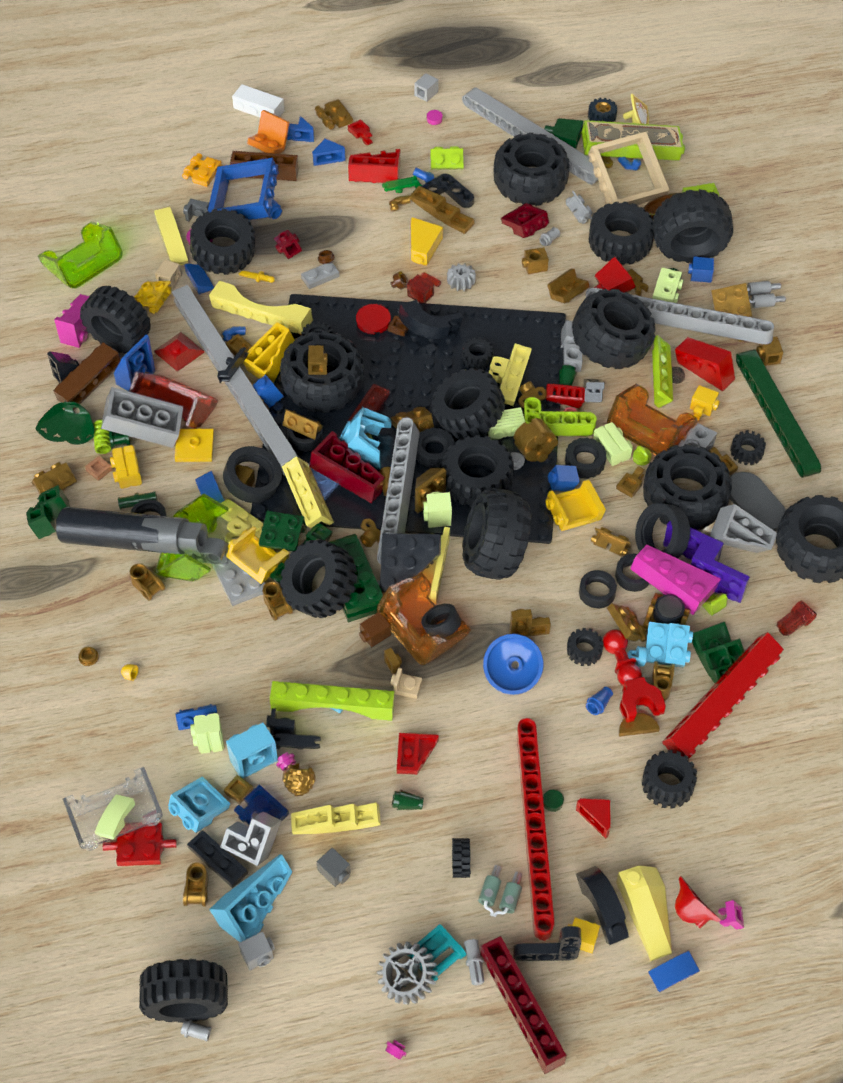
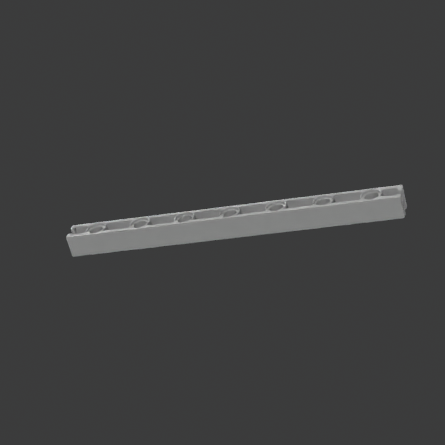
M186 285L172 291V295L175 297V305L216 370H225L228 366L226 365V359L228 357L234 358L189 286ZM239 367L230 379V382H225L268 452L278 460L284 476L285 473L282 466L295 458L297 454L243 370Z

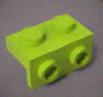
M438 146L430 149L431 170L464 168L463 148L452 146L450 149H443V147Z

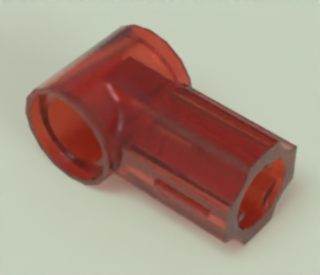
M801 600L795 604L790 613L777 622L776 626L783 636H790L801 626H808L816 618L817 613Z

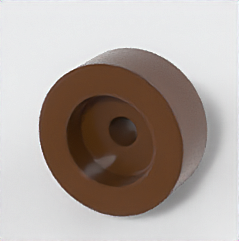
M401 271L393 275L394 281L390 283L392 288L398 287L400 290L409 285L407 277Z

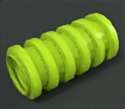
M97 420L93 423L94 449L99 454H106L111 451L109 431L101 429L102 420Z

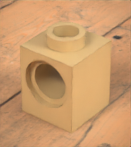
M165 259L155 272L156 281H171L169 285L171 290H173L182 276L180 264Z

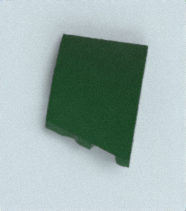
M725 622L693 632L692 644L707 674L715 684L743 654L744 648L741 640H731Z

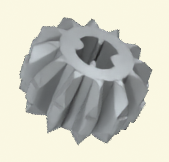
M458 263L457 266L452 265L451 269H448L447 282L451 289L456 288L457 291L462 289L465 292L466 288L471 289L475 283L476 273L472 266H466V263L463 265Z

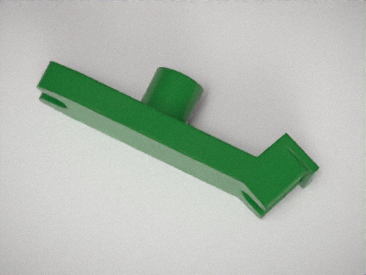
M416 176L382 183L384 191L395 190L396 193H402L403 188L422 186Z

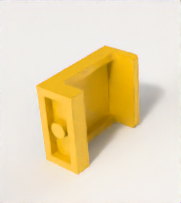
M590 480L583 481L578 489L555 495L553 490L549 491L545 500L547 509L551 511L554 522L561 531L600 521L606 510Z
M253 526L249 530H244L239 538H234L227 546L229 549L226 557L262 584L270 578L269 575L281 562L285 563L289 552L282 549L277 553L271 548L260 547L258 544L259 538L255 536L257 528Z

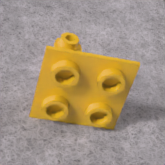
M171 281L145 282L141 285L134 298L142 306H148L150 313L155 314L171 294V287L169 286Z

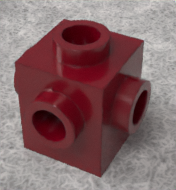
M288 229L274 238L277 243L275 248L278 253H283L288 260L302 251L298 244L300 242L299 238L295 233L291 234Z

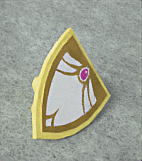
M631 94L633 110L624 113L623 118L626 120L632 117V123L649 124L647 105Z

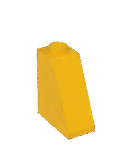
M411 218V261L425 266L428 265L443 239L442 226Z

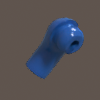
M626 157L618 158V162L627 170L636 171L640 168L641 161L639 159H634L633 162H630Z

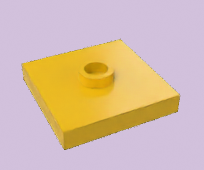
M180 429L175 446V462H212L214 429Z

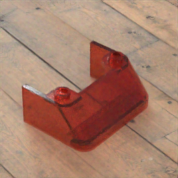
M135 372L129 392L182 406V418L186 422L185 425L194 429L203 425L218 403V399L158 374Z

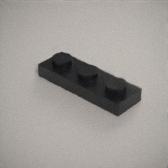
M203 830L187 844V847L232 888L248 874V870L225 849L221 848Z

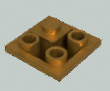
M430 468L417 478L415 487V511L417 513L424 509L423 502L427 501V494L432 492L446 493V470L444 468Z

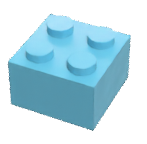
M264 722L259 725H253L247 731L235 734L226 741L230 762L238 775L243 779L278 761L275 740Z

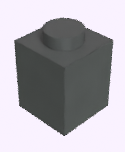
M333 847L316 861L317 870L334 887L340 883H345L349 879L351 874L350 864Z

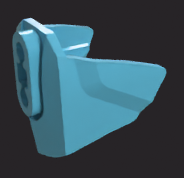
M363 407L353 417L352 421L347 422L339 440L341 442L345 441L348 444V448L354 453L357 452L365 463H369L375 469L380 470V451L377 449L380 442L368 438L365 433L378 436L381 428H391V419Z

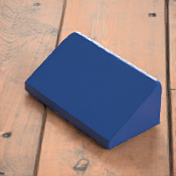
M184 264L185 272L198 295L214 289L203 267L201 268L198 264Z

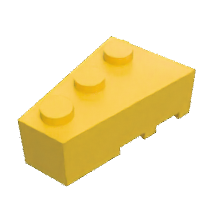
M276 322L247 351L248 356L243 362L247 371L259 379L267 375L274 383L280 372L281 359L284 357V352L295 341L290 330Z

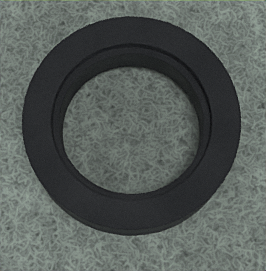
M245 446L235 450L229 456L223 471V481L228 491L236 498L249 503H260L270 499L275 494L282 478V469L278 460L270 452L255 446ZM242 462L257 463L267 471L269 483L259 488L247 486L237 477L235 467Z
M656 503L648 506L641 513L635 529V541L639 552L646 545L657 549L653 543V528L658 518L666 515L672 524V537L669 545L662 552L678 559L686 550L690 538V525L686 514L682 509L674 505Z

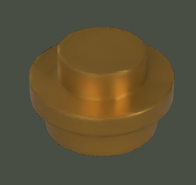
M84 647L81 649L78 659L82 665L92 666L98 661L99 654L92 647Z

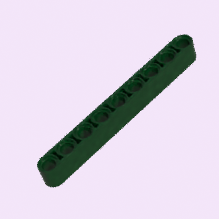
M753 349L737 353L736 363L799 476L804 478L820 473L821 464L757 351Z

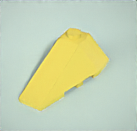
M636 866L619 872L616 884L650 960L653 961L671 955L666 891L657 868Z

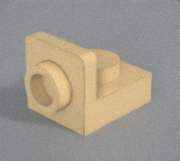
M398 668L397 673L393 674L391 678L394 694L414 699L418 698L422 678L402 674V668Z

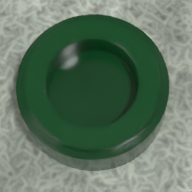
M551 789L544 793L543 804L546 810L556 812L562 808L564 797L560 791Z

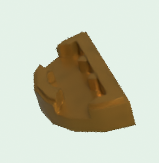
M637 713L634 722L627 723L625 718L622 720L619 726V737L659 732L660 728L651 716Z

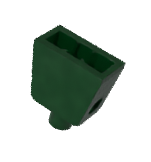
M559 118L555 126L545 125L544 130L577 149L582 135L583 120Z

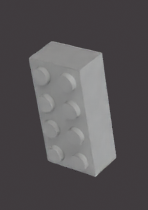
M111 387L105 403L101 429L173 448L180 432L183 407Z

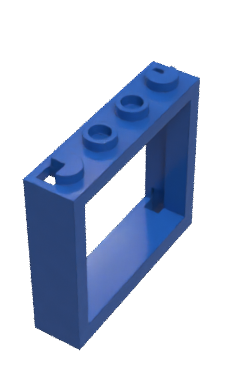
M273 158L218 167L208 211L212 212L213 209L234 210L237 214L241 213L244 215L245 219L248 220L269 217L272 199L274 198V189L277 185V174H279L278 165L275 164ZM264 174L259 202L223 208L229 180Z

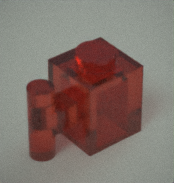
M423 272L421 276L417 274L407 283V296L417 300L419 303H427L434 296V285L439 287L441 281L426 272Z

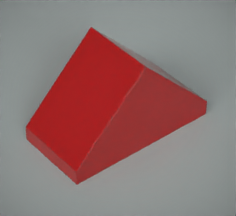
M580 798L577 801L576 811L606 839L611 828L610 800Z

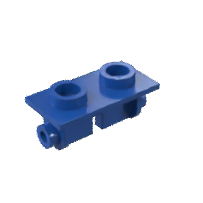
M210 704L198 707L196 710L194 708L180 709L179 712L175 713L178 730L190 729V724H194L195 716H207L208 714L217 713L216 705L212 706Z

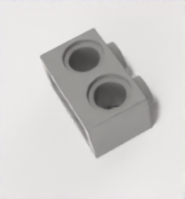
M697 423L694 429L690 428L685 441L681 440L678 447L684 446V444H692L693 447L699 448L702 446L707 448L708 451L715 444L717 432Z

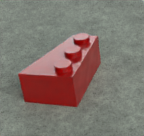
M401 148L395 149V152L386 153L384 150L380 151V154L371 155L370 152L350 155L348 163L349 181L384 183L398 180Z
M689 337L675 348L678 364L722 392L735 380L731 351Z

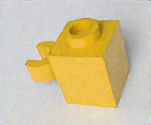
M698 385L690 405V409L694 410L692 418L699 421L702 414L710 416L713 410L716 411L720 403L718 400L719 392Z

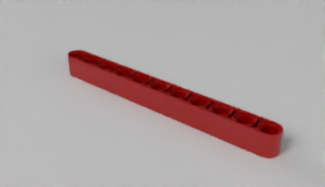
M523 718L519 721L517 727V747L533 932L537 939L546 941L553 935L555 922L537 729L532 719ZM525 729H526V730H529L530 732L526 733V732H523L522 730H525ZM524 748H530L532 750L526 751L524 750ZM531 766L534 769L528 770L525 767ZM528 785H533V786H535L536 788H535V789H530V788H528L527 786H528ZM535 804L537 808H531L529 805ZM538 824L540 827L533 828L530 825ZM538 843L541 847L535 848L532 844ZM540 863L543 865V867L537 868L534 866V864ZM537 883H542L545 885V887L538 888L535 885ZM545 904L547 908L540 909L537 907V905ZM539 925H547L549 929L542 930L539 928Z

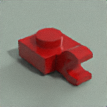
M361 119L348 125V131L356 139L361 137L367 146L373 143L370 140V137H372L370 127Z

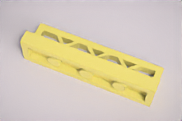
M296 456L283 465V471L301 514L304 516L306 525L312 528L321 521L328 525L334 523L309 464Z
M444 527L443 535H441V555L436 560H433L434 563L432 565L429 564V568L422 572L417 601L437 603L450 542L449 527Z

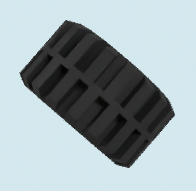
M663 750L659 751L658 755L654 754L651 759H648L643 773L642 786L644 794L647 793L649 801L653 799V804H662L661 808L670 806L673 809L676 805L681 807L684 805V801L687 803L690 800L697 782V770L694 769L692 761L688 762L689 757L686 755L684 757L681 756V752L678 751L675 754L673 750H668L667 753ZM661 774H672L679 779L680 783L668 785L662 782L658 776Z

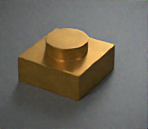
M392 648L384 650V661L392 675L396 674L402 664L401 658L398 653H394Z

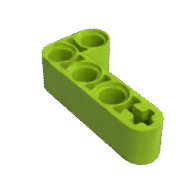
M529 397L524 403L523 416L526 424L531 423V419L539 418L546 423L555 436H591L594 434L597 418L592 412L541 411V402L536 397Z

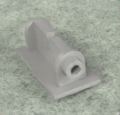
M572 191L574 196L566 199V205L578 222L585 224L589 218L590 220L592 219L591 214L593 212L588 205L584 206L585 201L581 195L577 196Z

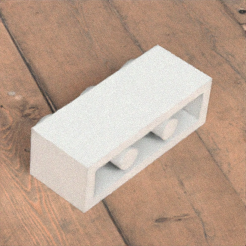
M243 84L232 96L235 109L261 117L262 110H266L279 117L284 112L283 98Z

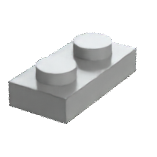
M332 262L301 273V279L309 289L339 277V271Z

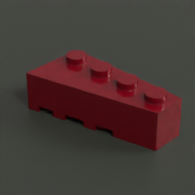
M332 431L312 451L310 468L370 503L382 493L385 477L369 463L361 460V456L357 452H352L345 441L341 442L337 438L335 432Z

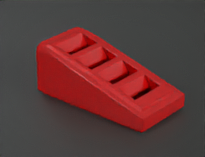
M547 384L546 400L580 409L585 401V388Z

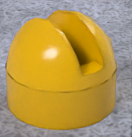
M126 664L122 667L121 674L125 679L134 681L138 675V666Z

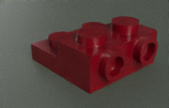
M525 203L501 217V222L511 227L513 234L527 238L534 235L535 231L546 228L549 224L547 211Z

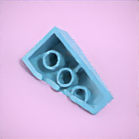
M278 855L222 896L209 909L218 925L237 941L242 942L261 931L264 925L262 922L267 913L272 911V904L276 896L281 894L292 874V870L283 855Z

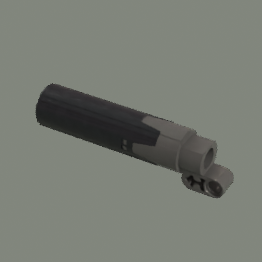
M65 507L60 511L56 520V534L61 543L158 553L187 554L188 559L191 561L206 564H220L227 549L225 541L208 537V530L205 524L192 523L187 518Z

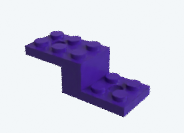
M671 521L667 524L663 542L664 547L669 545L672 537ZM690 528L689 542L682 555L692 559V566L721 578L715 593L726 594L729 600L741 603L750 576L719 562L723 542Z

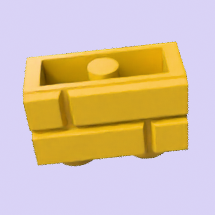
M130 445L124 448L113 449V457H110L111 467L116 468V471L113 472L115 483L119 482L121 489L141 485L142 480L134 446Z

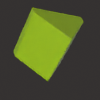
M714 593L702 607L713 616L726 607L727 596L726 594Z

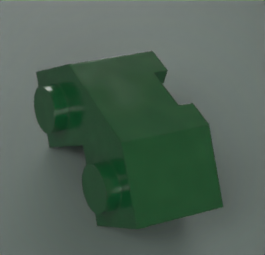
M59 485L42 492L37 498L38 503L35 507H30L26 512L28 525L38 539L56 532L54 520L57 519L58 514L63 508L70 507L69 500Z

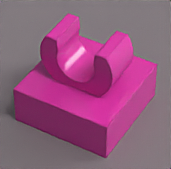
M734 900L725 902L726 908H720L718 913L721 915L727 914V917L719 923L724 927L731 925L736 930L744 928L742 907Z

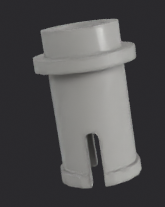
M553 227L547 233H543L539 239L540 243L543 246L551 245L552 241L560 236L559 229Z
M191 1019L189 1021L185 1020L181 1028V1034L185 1038L190 1036L205 1040L206 1042L211 1033V1027L193 1023Z

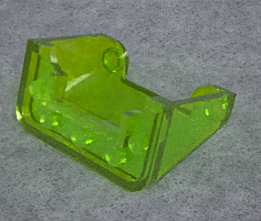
M91 221L82 228L81 236L84 242L59 258L51 250H46L37 256L41 264L66 286L74 289L78 288L122 258L123 252L112 227Z

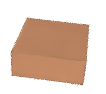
M100 456L85 466L86 471L97 481L112 471L111 465Z

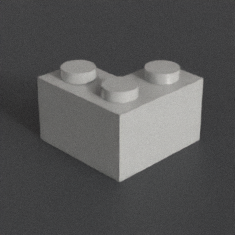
M261 812L252 818L250 826L237 821L226 829L221 848L258 866L268 859L281 820Z

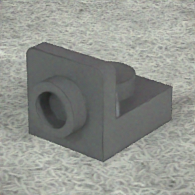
M190 198L188 204L183 209L186 221L190 222L193 216H203V213L208 211L209 203Z

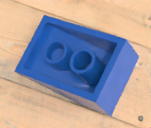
M145 335L122 357L114 372L116 385L128 392L134 393L140 387V379L145 372H149L151 375L156 371L148 335Z

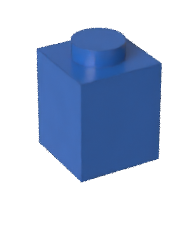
M693 257L692 264L689 263L688 267L691 281L711 283L714 272V258Z
M264 375L252 385L269 408L284 397L267 375Z
M555 465L548 475L551 489L553 491L565 492L574 490L580 482L576 466Z

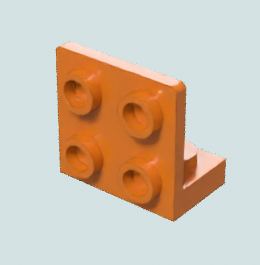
M262 110L258 134L249 137L247 144L265 153L280 154L284 152L289 121L266 110Z

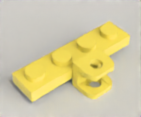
M515 344L510 360L497 356L493 357L489 373L497 383L501 384L500 389L505 398L504 404L514 406L532 348Z
M229 498L215 506L214 512L229 522L227 530L230 532L226 534L225 541L230 543L232 538H239L244 530H249L253 526L257 528L255 536L260 539L264 524Z

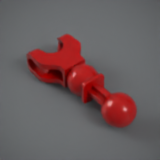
M619 629L609 630L603 637V647L608 653L614 654L617 660L615 673L617 674L618 682L623 686V696L619 706L623 718H625L627 723L634 722L638 705L648 707L654 716L663 715L666 706L661 691L654 685L647 683L645 678L642 677V671L636 665V658H628L626 653L628 639L624 637Z

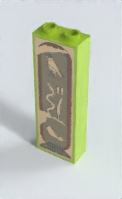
M585 120L581 132L585 155H589L588 153L594 145L642 132H647L658 160L680 161L681 155L685 152V145L682 143L683 134L680 133L679 126ZM638 144L600 153L601 156L643 159Z

